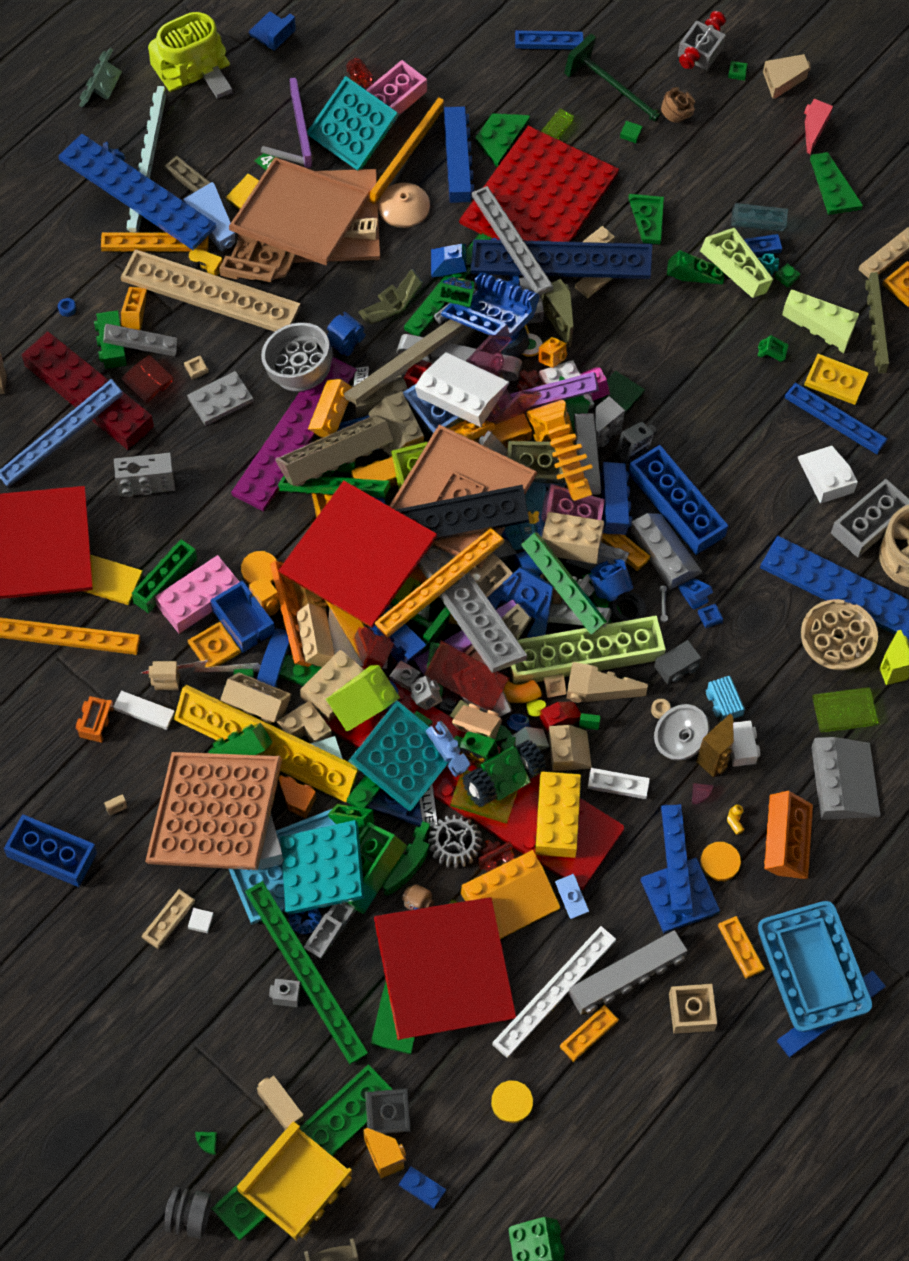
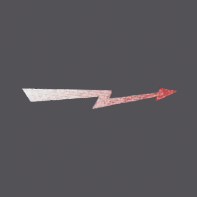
M208 660L178 665V669L195 667L194 672H234V669H253V671H259L261 667L258 663L204 668ZM147 670V671H145V672H142V673H143V674H149V670Z

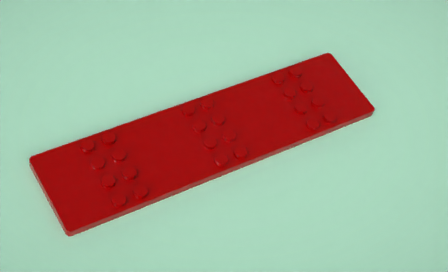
M368 665L362 666L364 670L369 667ZM393 682L398 689L400 697L398 701L413 714L418 711L433 721L432 727L439 735L443 734H440L435 726L439 721H442L453 738L456 735L462 738L465 737L466 732L458 730L453 725V718L434 706L426 711L416 705L410 691ZM387 712L378 713L349 731L345 730L337 716L330 722L325 719L324 721L330 727L332 733L358 749ZM447 764L432 783L434 798L521 853L526 854L532 850L535 853L541 773L532 779L530 778L531 783L503 799L493 800L483 807H478L470 799L471 796L467 795L468 791L464 788L463 777L479 767L471 764L467 771L455 777ZM579 798L575 858L536 855L543 867L560 878L574 874L580 890H583L623 833L624 826Z

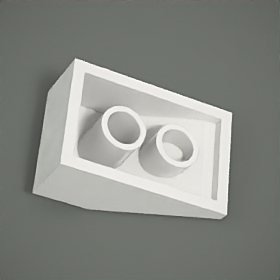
M833 446L798 456V460L820 504L854 493L857 480L850 466Z

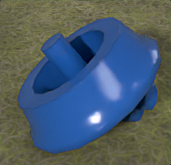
M513 714L507 720L508 727L515 730V733L524 727H530L528 717L522 714Z

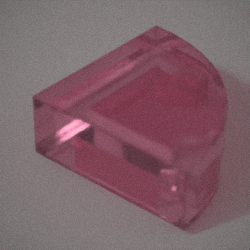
M693 783L691 804H699L707 799L712 792L713 785Z

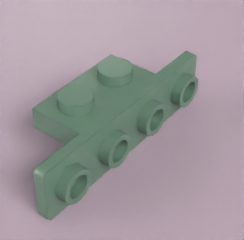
M109 48L107 52L103 51L100 55L99 60L101 62L93 69L92 73H94V76L89 78L86 84L88 88L82 92L79 98L81 99L79 106L83 107L88 102L92 92L106 100L110 97L122 72L108 63L113 51L112 48Z

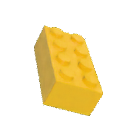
M541 772L535 855L575 858L577 850L580 774Z

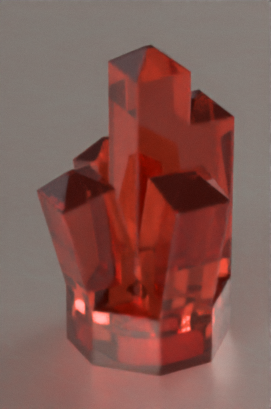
M354 58L348 62L346 68L351 80L359 86L363 84L364 87L369 88L373 84V75L363 61L359 58Z

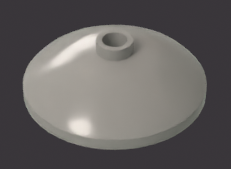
M684 704L671 708L663 714L656 725L654 740L657 749L662 755L671 760L679 761L693 757L699 752L702 739L710 732L708 718L702 710L693 705Z

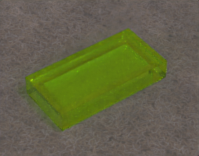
M559 108L541 132L558 140L572 123L574 116Z

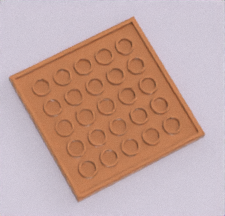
M172 752L145 862L155 865L258 870L282 758L280 756Z

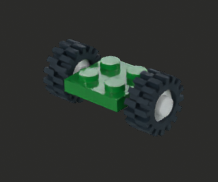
M526 740L516 747H510L480 764L481 768H477L464 775V788L468 791L467 795L471 796L470 799L474 801V804L478 805V807H483L493 800H501L531 783L530 778L532 779L541 772H544L546 770V761L543 759V754L540 753L541 750L536 748L537 745L533 744L531 740Z

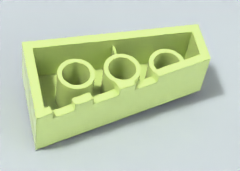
M735 228L705 238L700 252L718 266L747 294L754 298L767 293L773 278Z
M791 289L782 315L799 326L808 328L810 333L815 336L819 335L825 339L826 343L835 345L839 348V351L844 353L856 326L859 313Z

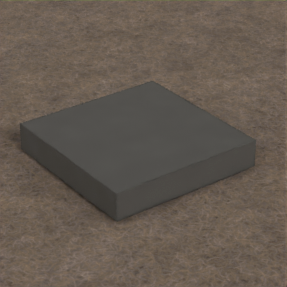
M408 1089L365 1092L367 1128L382 1134L410 1131Z

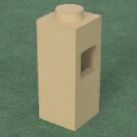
M272 1076L270 1079L267 1077L258 1084L257 1092L285 1130L293 1121L297 1125L304 1121L303 1113L275 1076Z

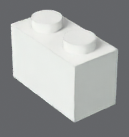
M751 721L734 722L733 752L730 755L732 766L756 764L758 757H760V747L755 743L757 738L756 728L752 727Z

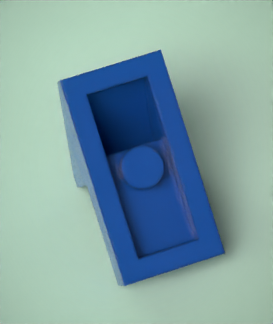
M695 578L678 586L692 609L708 603L707 596L713 593L711 586Z

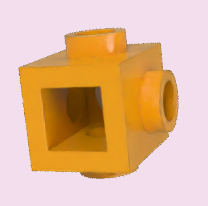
M551 337L539 346V362L554 368L566 359V343Z

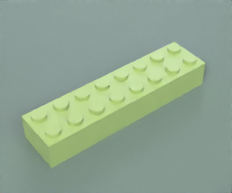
M657 616L607 624L606 627H601L592 635L586 628L517 640L527 654V659L510 666L509 671L512 683L524 684L530 680L540 682L544 681V677L558 674H563L564 677L570 676L573 662L598 667V671L656 661V658L665 654L666 649Z

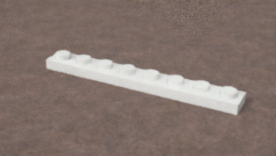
M600 926L494 1040L492 1045L505 1057L509 1058L569 993V988L576 985L616 942V938Z

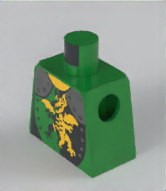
M470 731L466 733L464 738L457 735L454 737V740L458 741L460 753H464L468 761L481 768L480 764L499 754L495 739Z

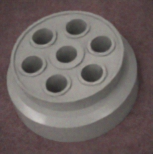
M294 323L278 329L267 339L263 346L261 357L268 376L274 382L290 391H305L317 386L326 378L330 371L333 353L328 337L321 328L310 323Z

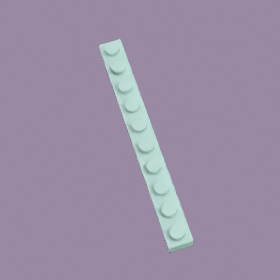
M157 86L156 93H153L154 106L150 107L151 120L147 122L148 134H145V148H142L141 152L143 160L142 163H139L138 171L149 179L166 99L164 86ZM130 208L131 219L127 221V230L130 233H139L142 216Z

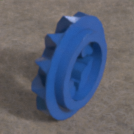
M318 908L308 910V917L311 920H305L303 924L302 918L299 915L304 916L307 911L289 914V923L292 929L300 934L314 932L321 921V914Z

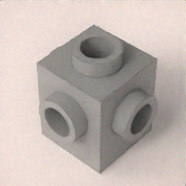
M424 676L410 685L412 699L416 705L426 711L442 701L439 693L440 687L435 680Z

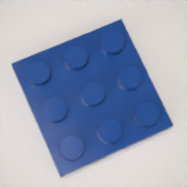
M697 858L687 861L692 913L672 914L667 868L643 876L640 879L663 933L720 913V909Z

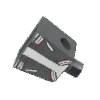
M643 422L628 428L621 433L615 454L625 464H630L650 448L652 439L657 434V429L653 425L646 426Z

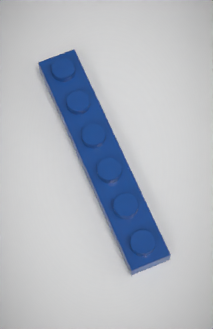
M681 804L661 806L672 914L692 913Z

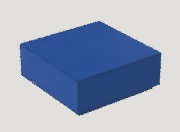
M716 604L698 610V615L705 629L723 622V617Z

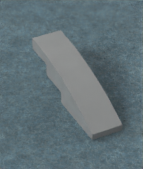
M346 903L332 905L329 912L325 913L305 944L304 949L321 959L343 931L356 910Z

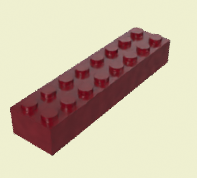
M46 332L22 353L25 367L74 407L79 406L109 381L49 332ZM125 393L92 420L127 450L154 427L152 415Z

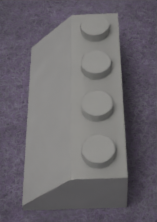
M647 513L632 521L631 535L640 548L651 556L649 561L670 590L702 573V570L662 514Z

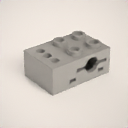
M170 453L114 459L115 479L119 497L175 491ZM132 464H136L141 468L139 472L134 474L129 473L126 469Z

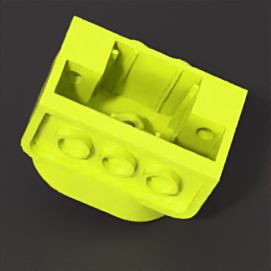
M200 12L188 13L164 24L159 29L157 38L152 40L148 46L150 63L169 92L203 78V74L205 75L213 71V67L218 66L219 69H223L230 65V62L225 57L226 49L221 42V37L217 32L214 20L207 14Z

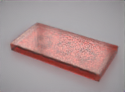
M441 641L424 676L435 680L440 685L487 711L494 710L510 677L499 671L492 673L486 664L444 641Z

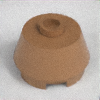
M678 87L672 88L664 96L661 106L662 113L671 122L679 123L693 115L695 100L688 92L685 94L679 91Z

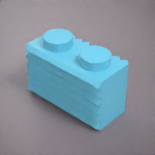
M731 676L710 681L706 695L708 700L713 702L715 716L719 717L720 721L724 720L729 714L733 716V719L743 716L745 708Z

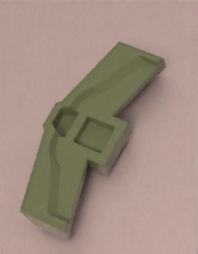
M411 269L397 289L393 284L378 295L381 302L360 310L359 314L366 323L371 325L395 314H400L406 309V306L423 282L415 271Z

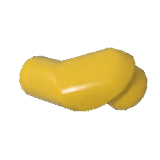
M738 804L731 807L727 817V822L736 835L741 834L745 830L739 822L744 810Z

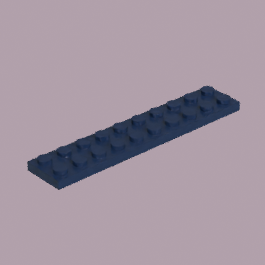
M473 239L471 274L523 275L501 240ZM524 241L546 276L651 279L652 244Z

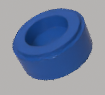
M70 298L62 299L58 303L59 313L65 317L74 315L77 310L75 301Z

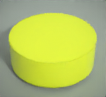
M533 700L527 703V713L531 716H540L541 710L546 708V703L543 700Z

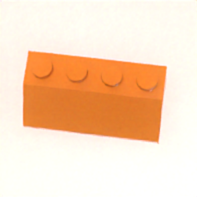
M790 791L770 795L768 806L765 870L777 876L808 879L813 804Z

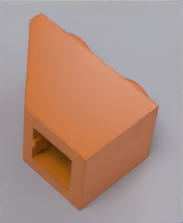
M280 775L278 778L279 786L288 811L306 818L316 800V791L307 784L301 785L297 783L292 777Z

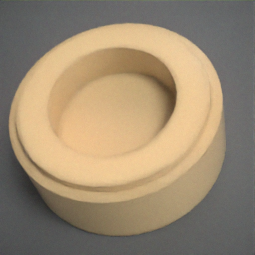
M657 699L652 704L651 713L655 718L660 719L664 713L671 709V705L665 699Z

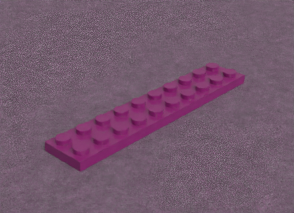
M332 357L330 371L326 378L317 386L299 392L232 490V496L263 512L279 490L278 484L284 476L275 459L310 444L316 434L310 431L308 427L327 380L342 379L347 384H350L355 377L356 368Z

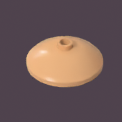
M396 183L388 186L377 202L381 218L386 223L399 228H409L418 225L427 217L430 210V200L426 192L419 186L411 183Z

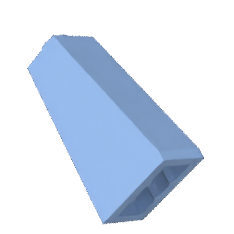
M213 182L183 199L186 204L216 223V228L209 234V238L220 251L228 249L236 243L235 233L229 230L231 223Z

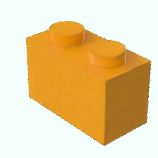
M264 575L249 584L252 597L254 596L269 616L274 615L279 610L278 592L268 578Z

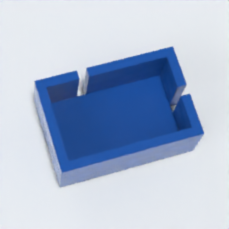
M243 580L210 600L212 611L242 652L255 646L258 639L261 642L273 635L275 631L274 622L254 596L252 597V592Z

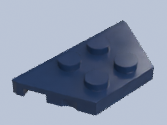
M383 789L380 790L366 808L372 809L375 813L417 826H421L423 821L420 800L409 812Z

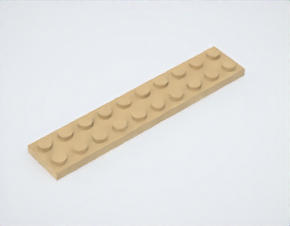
M136 249L121 276V281L274 332L284 326L293 324L300 310V303Z

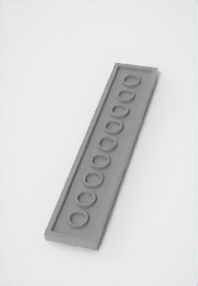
M431 545L418 563V566L426 578L429 579L456 556ZM469 572L439 596L492 673L527 659V654Z

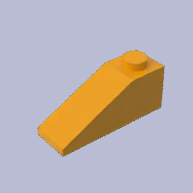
M129 287L121 311L122 327L141 330L147 289Z

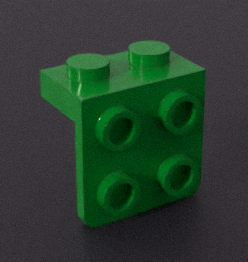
M542 1217L510 1226L509 1236L513 1261H564V1247L560 1239L561 1228L557 1219Z

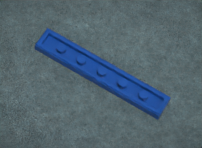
M796 382L785 395V399L875 454L880 452L888 438Z
M873 970L863 977L870 998L886 987ZM837 1023L807 1032H800L793 1028L780 1037L777 1043L790 1058Z

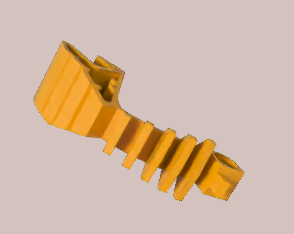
M559 400L526 411L527 418L534 427L535 434L533 436L535 441L550 442L551 447L555 448L556 452H553L552 456L559 459V463L554 464L555 468L561 467L563 471L562 474L556 475L557 479L565 477L572 500L575 501L592 495L588 480L584 477L583 471L593 467L592 464L581 467L580 461L586 459L587 455H577L576 451L580 450L582 445L581 443L573 444L576 435L573 433L570 417L566 411V402Z

